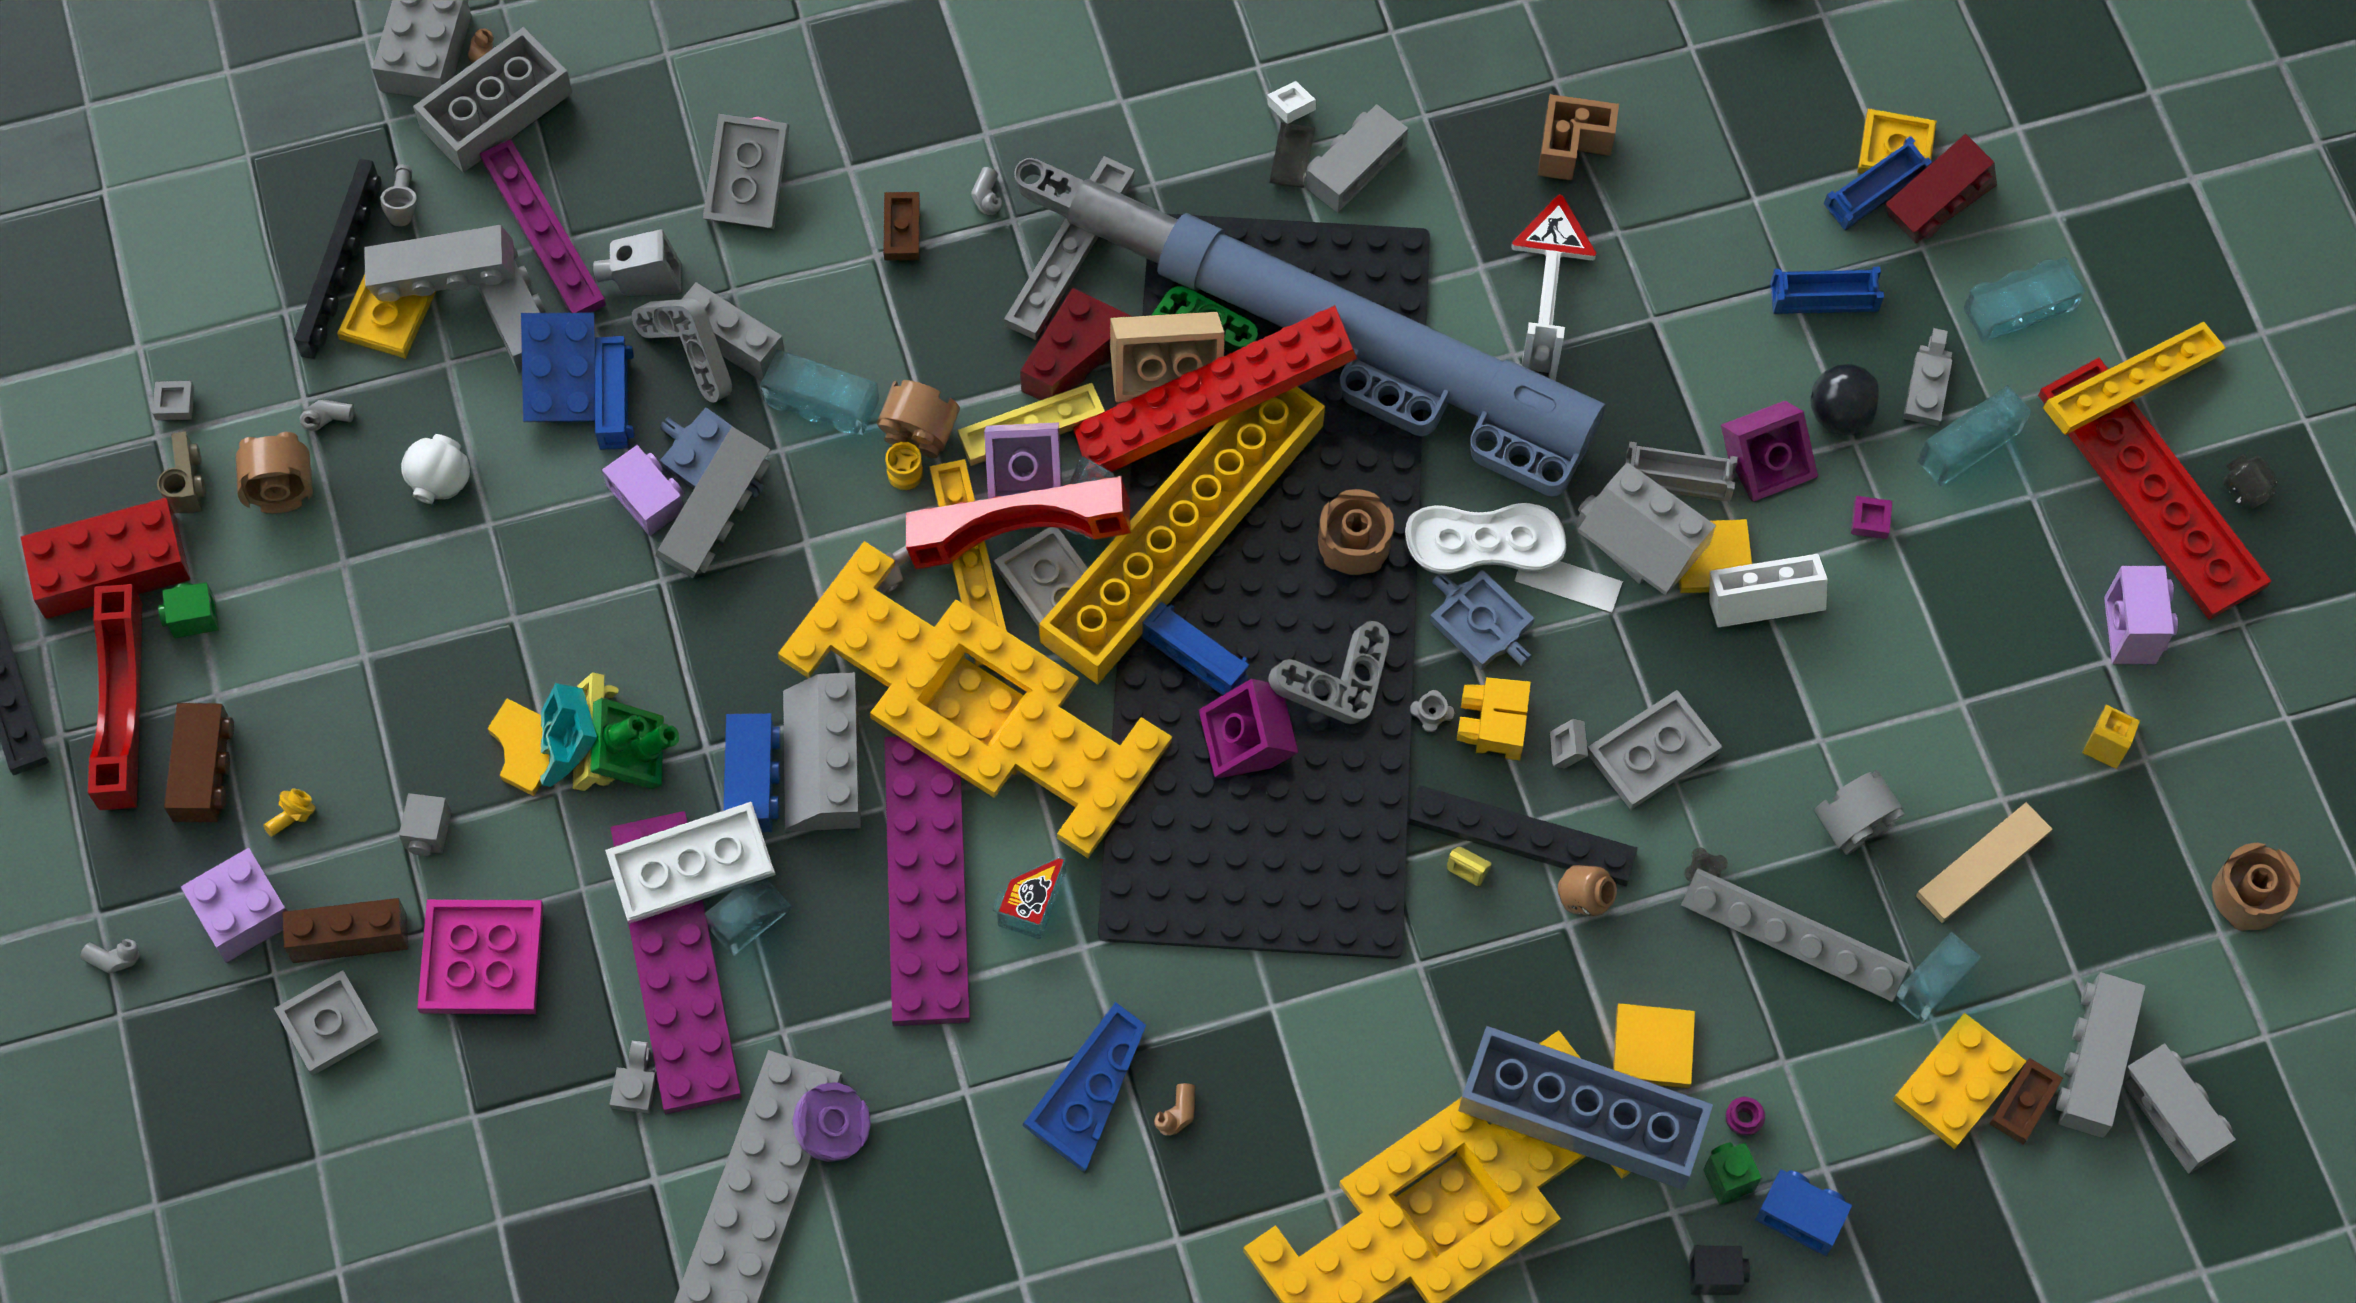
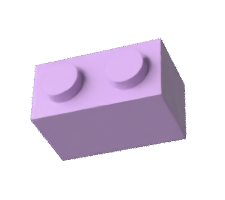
M636 445L603 468L602 472L609 490L645 532L651 536L678 517L683 508L681 497L684 496V492L673 478L669 480L665 478L661 473L663 469L659 461L652 453L646 455Z

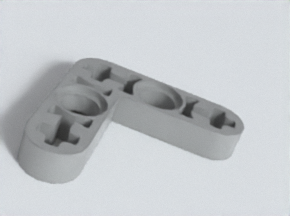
M695 299L650 301L633 310L632 322L641 336L645 338L680 336L698 388L705 399L714 403L731 394L732 382L707 312L700 302Z
M1376 621L1366 622L1354 631L1341 679L1296 660L1288 659L1282 661L1270 671V687L1275 693L1342 722L1349 724L1358 723L1370 715L1373 709L1389 646L1388 631L1384 625ZM1371 633L1372 640L1376 642V644L1370 647L1368 650L1370 641L1369 638L1365 637V635ZM1357 663L1365 665L1369 670L1370 678L1368 681H1362L1356 676L1355 665ZM1286 671L1289 672V679L1294 681L1290 685L1286 684V677L1281 675ZM1304 679H1307V681L1304 684L1300 683ZM1315 683H1321L1327 688L1329 693L1327 701L1319 700L1314 695L1313 686ZM1356 696L1355 706L1360 708V710L1353 712V705L1348 703V701Z

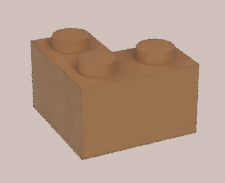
M1550 94L1537 176L1572 180L1577 151L1611 156L1619 104Z

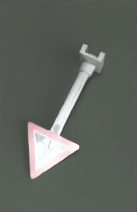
M1561 194L1557 195L1512 242L1511 247L1516 251L1539 253L1546 256L1538 323L1529 322L1521 366L1532 371L1549 373V378L1556 381L1565 327L1553 325L1560 258L1569 257L1592 261L1596 258V251Z

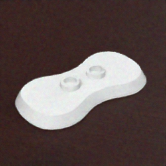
M1531 503L1512 504L1489 512H1469L1438 505L1428 506L1415 511L1408 518L1405 529L1407 546L1413 558L1422 568L1437 574L1457 573L1480 565H1501L1522 571L1536 572L1555 565L1564 557L1566 552L1565 531L1559 518L1548 508Z

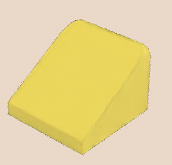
M1457 847L1449 855L1447 869L1468 882L1480 886L1492 863L1463 847Z

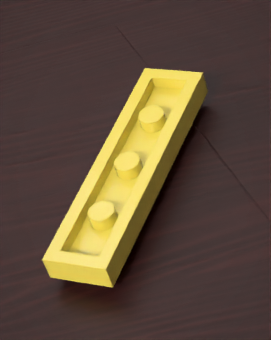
M1089 383L958 429V438L970 466L986 461L984 434L986 426L1059 422V435L1074 430L1073 427L1081 424L1085 419L1095 417L1105 412L1093 384Z

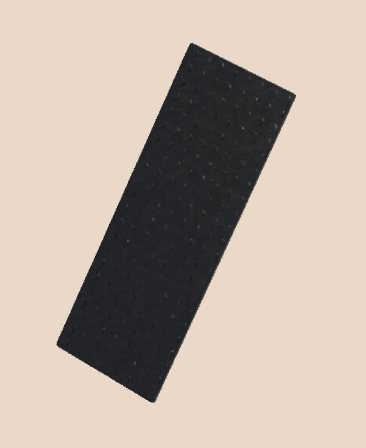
M1167 214L1176 219L1182 216V214ZM1192 215L1223 229L1225 235L1426 326L1430 233L1427 229ZM1147 258L1142 316H1151L1170 289L1183 286L1159 275L1158 263ZM1202 290L1197 291V293L1255 324L1258 332L1257 341L1283 328ZM1182 300L1180 303L1174 302L1173 314H1176L1181 306L1186 307L1185 300ZM1227 323L1226 329L1230 330V323ZM1244 332L1241 336H1235V340L1238 342L1243 338L1248 339V334ZM1224 349V356L1232 353ZM1345 365L1297 386L1325 406L1323 427L1169 602L1167 607L1173 605L1174 612L1240 660L1246 657L1249 668L1246 671V675L1249 676L1248 680L1252 678L1269 682L1270 671L1279 663L1288 659L1296 660L1341 679L1354 631L1366 622H1379L1388 631L1389 646L1373 709L1370 715L1360 722L1349 724L1285 698L1298 753L1270 769L1216 778L1213 773L1199 709L1223 695L1143 639L1141 635L1117 662L1112 741L1121 745L1142 717L1172 736V742L1105 834L1098 937L1102 941L1397 959L1402 955L1412 716L1410 706L1412 704L1417 584V561L1408 549L1405 529L1408 518L1415 511L1419 510L1422 436L1414 435L1345 402L1340 386V376ZM1353 380L1347 385L1352 391H1360L1366 386L1361 380ZM1385 395L1380 399V403L1385 406H1392L1398 401V398L1394 395ZM1423 409L1415 411L1412 417L1417 421H1423ZM1215 425L1208 427V430L1173 443L1132 462L1129 493L1130 520ZM1360 489L1374 493L1380 497V501L1387 508L1389 507L1393 514L1394 528L1391 549L1381 568L1374 573L1351 575L1336 569H1330L1324 563V558L1320 553L1318 535L1322 510L1328 502L1330 503L1338 497V494L1346 490ZM1371 633L1365 635V637L1369 638L1370 641L1368 650L1370 647L1376 644V642L1372 640ZM1357 663L1355 665L1356 676L1362 681H1368L1370 678L1369 670L1365 665ZM1288 671L1281 674L1286 677V684L1290 685L1294 682L1289 679ZM1304 679L1300 683L1304 684L1307 681V679ZM1315 683L1313 686L1314 695L1319 700L1327 701L1329 695L1327 688L1321 683ZM1356 696L1348 701V703L1353 705V712L1360 710V708L1355 706Z

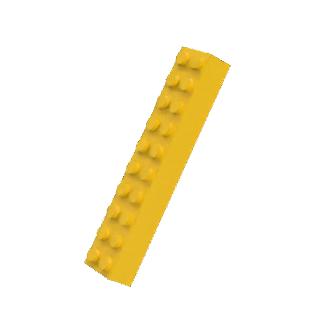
M1295 387L1215 424L1130 520L1131 534L1116 536L1039 623L1040 643L1098 685L1142 635L1143 621L1160 602L1166 605L1169 604L1323 427L1325 406L1300 388Z

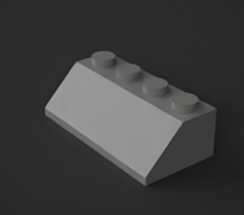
M855 672L817 674L783 691L786 832L861 828L859 710Z

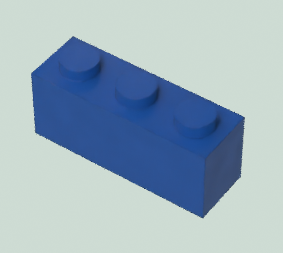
M771 713L726 714L723 811L752 802L761 832H772V819H779V796H773V784H780V762L774 761V749L781 748L780 727H774Z

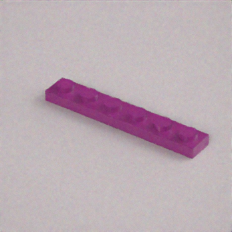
M509 139L479 153L483 165L569 313H592L606 306L605 298L512 140Z

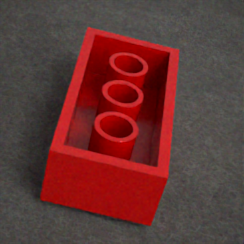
M167 498L20 536L33 599L45 619L94 606V589L97 586L132 584L137 594L191 580L177 518Z

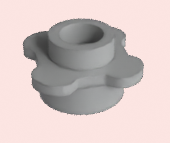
M1437 690L1429 691L1420 698L1419 702L1414 701L1410 706V713L1420 719L1423 723V729L1427 732L1436 731L1439 724L1452 720L1455 713L1453 707L1448 706L1447 700ZM1433 708L1436 712L1431 714L1429 709Z

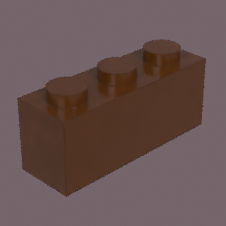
M177 703L164 809L172 822H218L219 809L225 808L226 789L222 786L223 775L228 774L230 770L229 752H226L227 740L232 739L234 735V720L228 716L223 704Z
M399 898L283 912L284 949L293 963L409 949L407 914Z

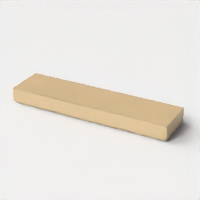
M2026 802L1920 889L1916 897L1943 923L2046 838L2053 829Z

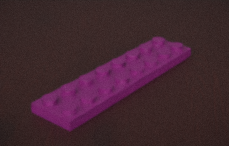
M899 736L884 737L893 1026L969 1023L961 776Z
M685 811L611 826L610 828L613 844L616 847L688 822ZM703 899L630 923V935L665 1115L742 1098Z

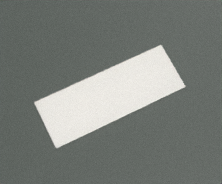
M1561 561L1541 571L1528 572L1518 570L1514 580L1611 613L1613 612L1623 582Z

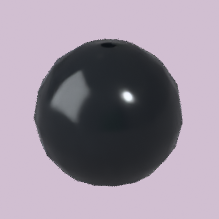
M1854 364L1837 365L1823 372L1814 383L1811 393V408L1816 420L1828 431L1839 435H1854L1870 427L1874 421L1878 406L1879 386L1877 379L1865 368Z

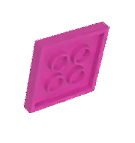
M427 899L417 1006L419 1013L536 1014L544 909L542 900Z

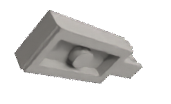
M1933 328L1928 347L1920 345L1919 352H1917L1914 360L1903 419L1939 427L1952 365V352L1944 350L1948 331Z

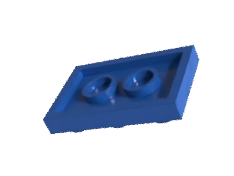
M521 313L523 422H595L594 313Z

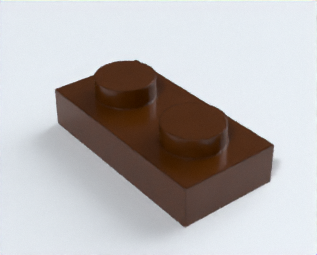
M884 192V261L920 260V192Z
M2029 1058L1989 1124L2024 1145L2059 1087L2063 1077Z

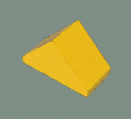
M2106 704L2082 753L2117 769L2133 742L2140 720Z

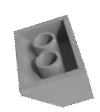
M1626 462L1604 487L1578 528V533L1661 593L1667 595L1708 548L1716 525Z

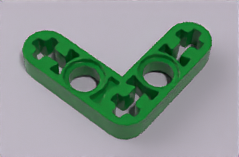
M1184 286L1170 289L1151 315L1173 314L1174 302L1180 303L1182 300H1185L1186 307L1181 306L1176 314L1218 312L1225 332L1224 349L1235 352L1257 341L1258 338L1257 328L1250 320ZM1227 323H1230V330L1226 329ZM1243 332L1248 334V339L1243 338L1240 342L1235 340L1236 335L1241 336Z

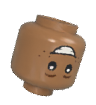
M1571 866L1566 870L1558 884V895L1561 903L1572 914L1602 915L1613 905L1617 894L1614 880L1609 872L1602 867Z

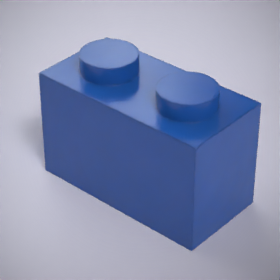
M1780 1169L1755 1220L1827 1256L1852 1205L1845 1202V1198L1834 1190H1821L1811 1185L1809 1179L1801 1173L1792 1170L1786 1172Z

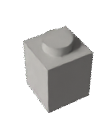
M408 793L399 837L404 848L408 849L410 853L419 856H428L431 852L443 853L452 813L446 798Z

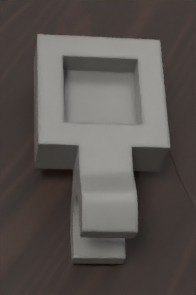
M632 1040L628 1069L616 1068L610 1100L611 1109L650 1114L657 1076L655 1072L646 1071L650 1056V1048L647 1047V1042Z

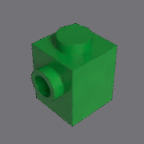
M207 582L199 584L181 583L172 589L162 590L164 604L158 606L159 617L162 626H168L174 638L219 631L215 597Z
M1729 1142L1711 1151L1712 1155L1709 1156L1703 1170L1719 1205L1756 1190L1762 1177L1746 1143L1733 1146L1732 1142Z

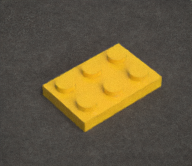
M1964 1012L1895 1095L1893 1101L1953 1149H1956L2027 1061Z

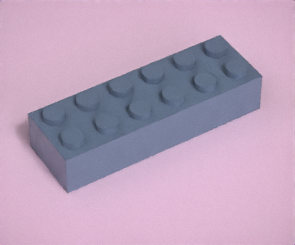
M1486 1026L1458 1111L1684 1190L1690 1178L1713 1104Z

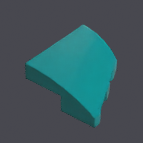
M555 683L541 710V753L549 755V765L540 776L542 786L548 787L553 786L568 775L586 756L597 739L583 688Z

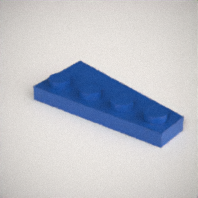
M1116 1002L1022 1125L1084 1173L1146 1027V1024Z

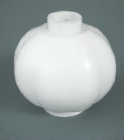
M435 434L433 439L422 438L408 448L401 463V470L404 481L414 490L412 496L415 499L427 504H433L434 499L452 498L464 488L470 476V466L467 456L460 451L461 445L457 441Z

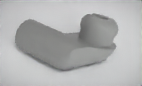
M989 167L982 168L971 191V197L981 213L995 215L1002 207L1001 197L997 198L996 194L992 191L998 173Z
M318 400L303 411L300 416V424L306 430L316 431L332 420L351 422L354 417V405Z
M130 939L122 940V943H119L117 948L111 951H107L89 942L82 949L80 959L106 973H114L133 966L139 959L140 953L137 943Z

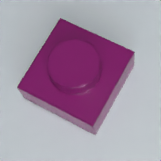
M1856 496L1853 505L1851 534L1887 539L1890 533L1892 501Z

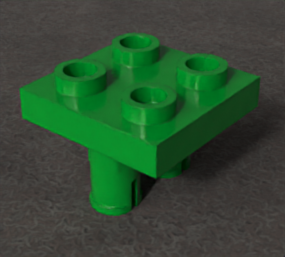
M605 698L594 701L592 721L597 739L591 747V772L649 789L661 786L663 750L677 745L679 742L678 730L672 725L668 727V724H664L663 715Z

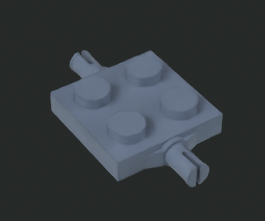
M706 407L692 424L685 428L674 422L670 417L665 419L666 423L662 422L660 425V430L675 439L673 446L660 459L662 467L693 489H695L729 430L733 427ZM752 479L747 490L751 491L752 496L755 498L759 495L758 491L762 492L764 485Z
M1481 570L1470 581L1458 586L1445 574H1439V576L1437 575L1432 583L1447 597L1444 603L1430 615L1429 621L1480 670L1485 668L1497 656L1503 655L1506 652L1521 667L1525 665V662L1528 663L1532 655L1517 641L1533 625L1535 618L1487 573Z

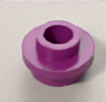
M1739 1097L1729 1104L1725 1117L1729 1128L1733 1132L1742 1136H1750L1762 1128L1765 1121V1112L1761 1104L1755 1099ZM1741 1112L1748 1113L1751 1116V1122L1744 1123L1740 1121L1738 1114Z

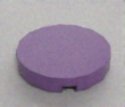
M836 1082L820 1084L804 1093L797 1103L792 1120L795 1137L802 1149L812 1157L826 1162L844 1160L855 1154L868 1139L871 1126L869 1109L864 1100L861 1101L859 1096L855 1094L857 1093L855 1090L847 1085Z

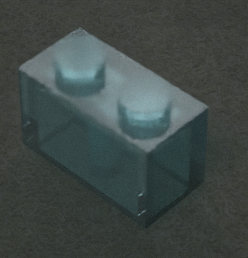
M1950 932L1902 983L1894 999L1924 1024L1972 973L1981 956L1953 932Z

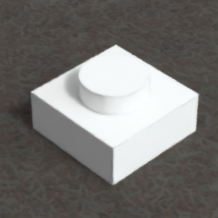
M1296 81L1267 95L1268 106L1287 124L1316 110V99Z

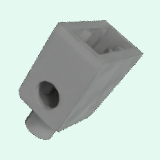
M663 229L613 240L610 243V259L594 261L593 263L596 281L615 280L623 295L639 296L682 293L681 261Z

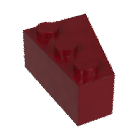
M1965 133L1886 203L1887 214L1915 243H1918L1923 238L1928 239L1939 230L1941 225L1997 186L1995 163Z
M1072 288L1020 370L1021 391L1041 401L1077 387L1099 364H1105L1111 359L1110 318L1133 316Z

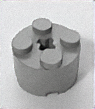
M1875 770L1873 773L1868 772L1836 791V796L1833 798L1835 802L1829 805L1825 799L1814 809L1815 814L1837 847L1842 849L1845 855L1865 844L1864 840L1873 833L1876 837L1886 833L1896 825L1894 822L1905 815L1902 811V805L1878 770Z

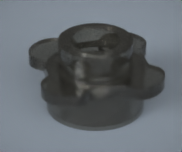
M1699 847L1692 851L1691 857L1693 860L1691 865L1685 869L1684 875L1691 882L1698 868L1703 870V866H1708L1709 871L1705 872L1720 877L1721 872L1727 868L1728 862L1724 856L1711 855L1704 848Z

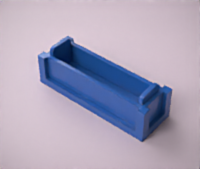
M1912 136L1905 139L1903 146L1836 193L1831 191L1827 194L1824 205L1844 230L1895 196L1932 163L1929 157L1925 159L1915 147V140Z
M1873 267L1872 270L1782 272L1781 269H1774L1770 281L1773 314L1879 312L1884 299L1883 291H1879L1878 282L1881 269L1880 267Z
M624 336L595 337V434L600 450L629 448L628 439L635 437L633 426L628 425V359L634 358V351L632 346L625 345Z
M1160 602L1143 621V639L1221 695L1228 693L1248 680L1249 676L1246 675V671L1249 668L1248 659L1243 657L1240 660L1174 612L1173 605L1167 607L1166 604Z

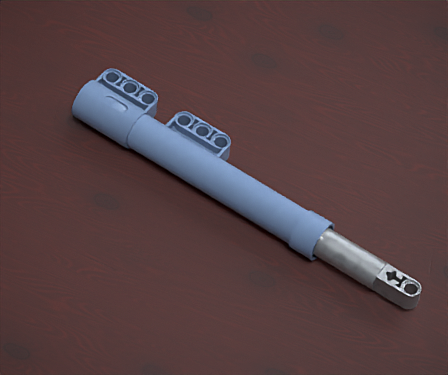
M1024 159L1015 168V180L1023 197L1067 217L1068 222L1158 263L1159 275L1196 292L1202 290L1283 328L1335 305L1357 356L1356 360L1345 365L1340 376L1341 394L1345 402L1418 436L1429 435L1435 430L1448 404L1478 417V422L1470 438V451L1473 460L1479 465L1539 493L1552 497L1558 496L1566 490L1596 435L1605 412L1606 404L1508 359L1501 361L1225 235L1223 229L1188 213L1183 214L1179 219L1173 218L1090 179L1084 181L1038 159ZM1030 175L1040 176V179L1034 184L1024 182ZM1353 380H1361L1366 384L1360 391H1352L1347 387ZM1385 395H1394L1398 398V401L1392 406H1385L1380 403V399ZM1423 409L1427 410L1431 416L1425 421H1417L1412 417V414L1417 410ZM1488 439L1492 440L1497 446L1491 451H1482L1477 447V444L1482 440ZM1521 454L1526 456L1529 462L1524 466L1518 467L1514 466L1510 459L1515 455ZM1553 469L1560 472L1562 477L1556 482H1550L1544 479L1543 474Z

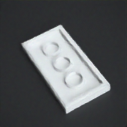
M752 802L605 850L629 924L776 875Z

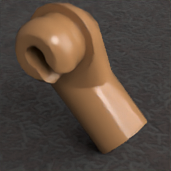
M479 29L476 31L475 36L472 37L468 52V58L471 63H474L493 49L492 42L494 36L491 31Z
M1187 1083L1176 1085L1175 1106L1165 1111L1164 1114L1160 1111L1155 1116V1127L1163 1135H1175L1193 1121L1195 1085Z

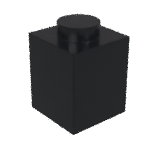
M1694 1245L1689 1255L1691 1295H1739L1744 1283H1749L1750 1263L1749 1259L1743 1258L1742 1246Z

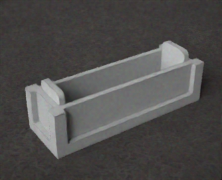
M1629 442L1625 463L1628 462L1670 493L1731 501L1735 487L1733 478L1738 457L1730 456V459L1636 446L1637 442Z

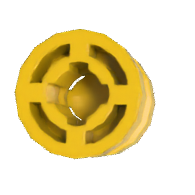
M899 442L888 449L885 462L890 484L900 490H910L918 486L923 479L920 450L909 442Z

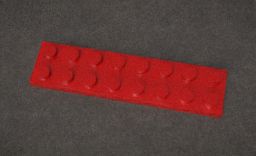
M1334 305L1326 310L1319 311L1300 322L1284 327L1274 334L1252 342L1226 356L1219 357L1215 361L1187 372L1159 387H1154L1148 392L1129 401L1122 402L1095 417L1087 418L1081 424L1073 427L1086 471L1091 480L1102 477L1356 360L1357 356L1336 306Z
M2098 357L2041 388L2038 396L2045 404L2047 400L2108 370V368ZM2133 401L2068 433V436L2208 620L2220 615L2270 585L2271 579Z

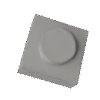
M192 381L155 382L152 412L155 420L192 419L195 389Z
M1571 719L1550 731L1552 763L1554 767L1565 769L1588 756L1585 721Z

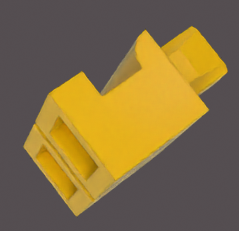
M1486 677L1485 685H1464L1461 708L1481 711L1480 719L1460 717L1457 741L1477 745L1476 753L1498 752L1506 754V759L1520 761L1524 745L1531 682Z

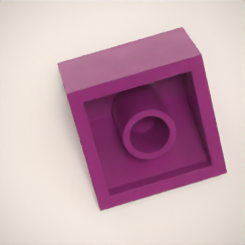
M1782 401L1721 424L1728 458L1730 459V456L1738 457L1735 471L1753 502L1818 477L1804 411L1789 402Z
M1251 678L1199 709L1213 773L1216 778L1270 769L1298 753L1285 698L1275 693L1270 687L1269 682Z

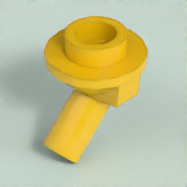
M292 788L291 791H282L279 795L280 801L278 804L284 811L263 824L267 834L272 837L295 821L305 822L310 814L315 811L310 795L295 788Z

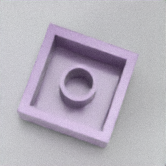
M1059 422L986 426L984 434L988 499L996 496H1008L1031 490H1043L1062 486Z
M2166 566L2120 567L2104 597L2112 664H2156L2163 651L2168 649L2172 636L2177 634L2178 619L2176 613H2171L2170 605L2173 599L2174 587L2172 580L2167 579Z
M249 848L181 886L182 891L226 963L283 930V912L287 910Z

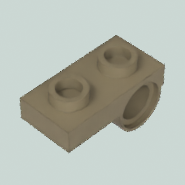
M186 431L172 433L175 467L169 468L160 474L157 480L158 490L163 498H167L170 506L176 513L187 512L189 514L202 511L200 497L206 496V489L202 475H197L196 465L202 464L199 446L197 443H191ZM184 487L179 493L171 494L176 488Z

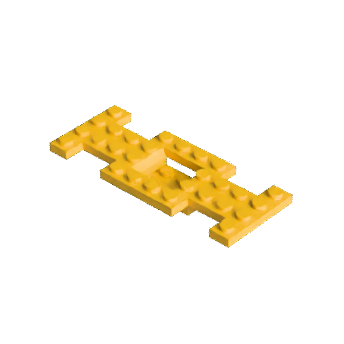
M864 541L778 652V659L807 678H810L830 650L889 687L870 712V718L995 798L1011 774L1016 775L1019 771L1074 806V811L1058 831L1057 839L1086 858H1089L1172 742V736L1141 717L1123 743L1118 745L1060 708L1078 684V676L956 599L936 626L933 627L877 591L878 587L894 568L895 560ZM965 653L1025 690V695L1017 692L967 660Z
M1559 1030L1539 1043L1580 1058ZM1460 1098L1340 1180V1188L1358 1210L1359 1216L1301 1256L1297 1255L1276 1225L1243 1247V1252L1280 1303H1377L1404 1283H1407V1285L1412 1283L1426 1303H1447L1560 1223L1561 1218L1539 1189L1586 1156L1493 1123L1489 1125L1485 1120L1459 1112ZM1457 1151L1455 1157L1447 1161L1445 1164L1434 1170L1432 1173L1421 1179L1419 1182L1408 1188L1406 1191H1404L1397 1197L1394 1196V1194L1405 1188L1407 1185L1418 1179L1420 1176L1428 1172L1430 1169H1432L1433 1167H1435L1436 1165H1438L1443 1160H1445ZM1611 1165L1621 1179L1631 1173Z

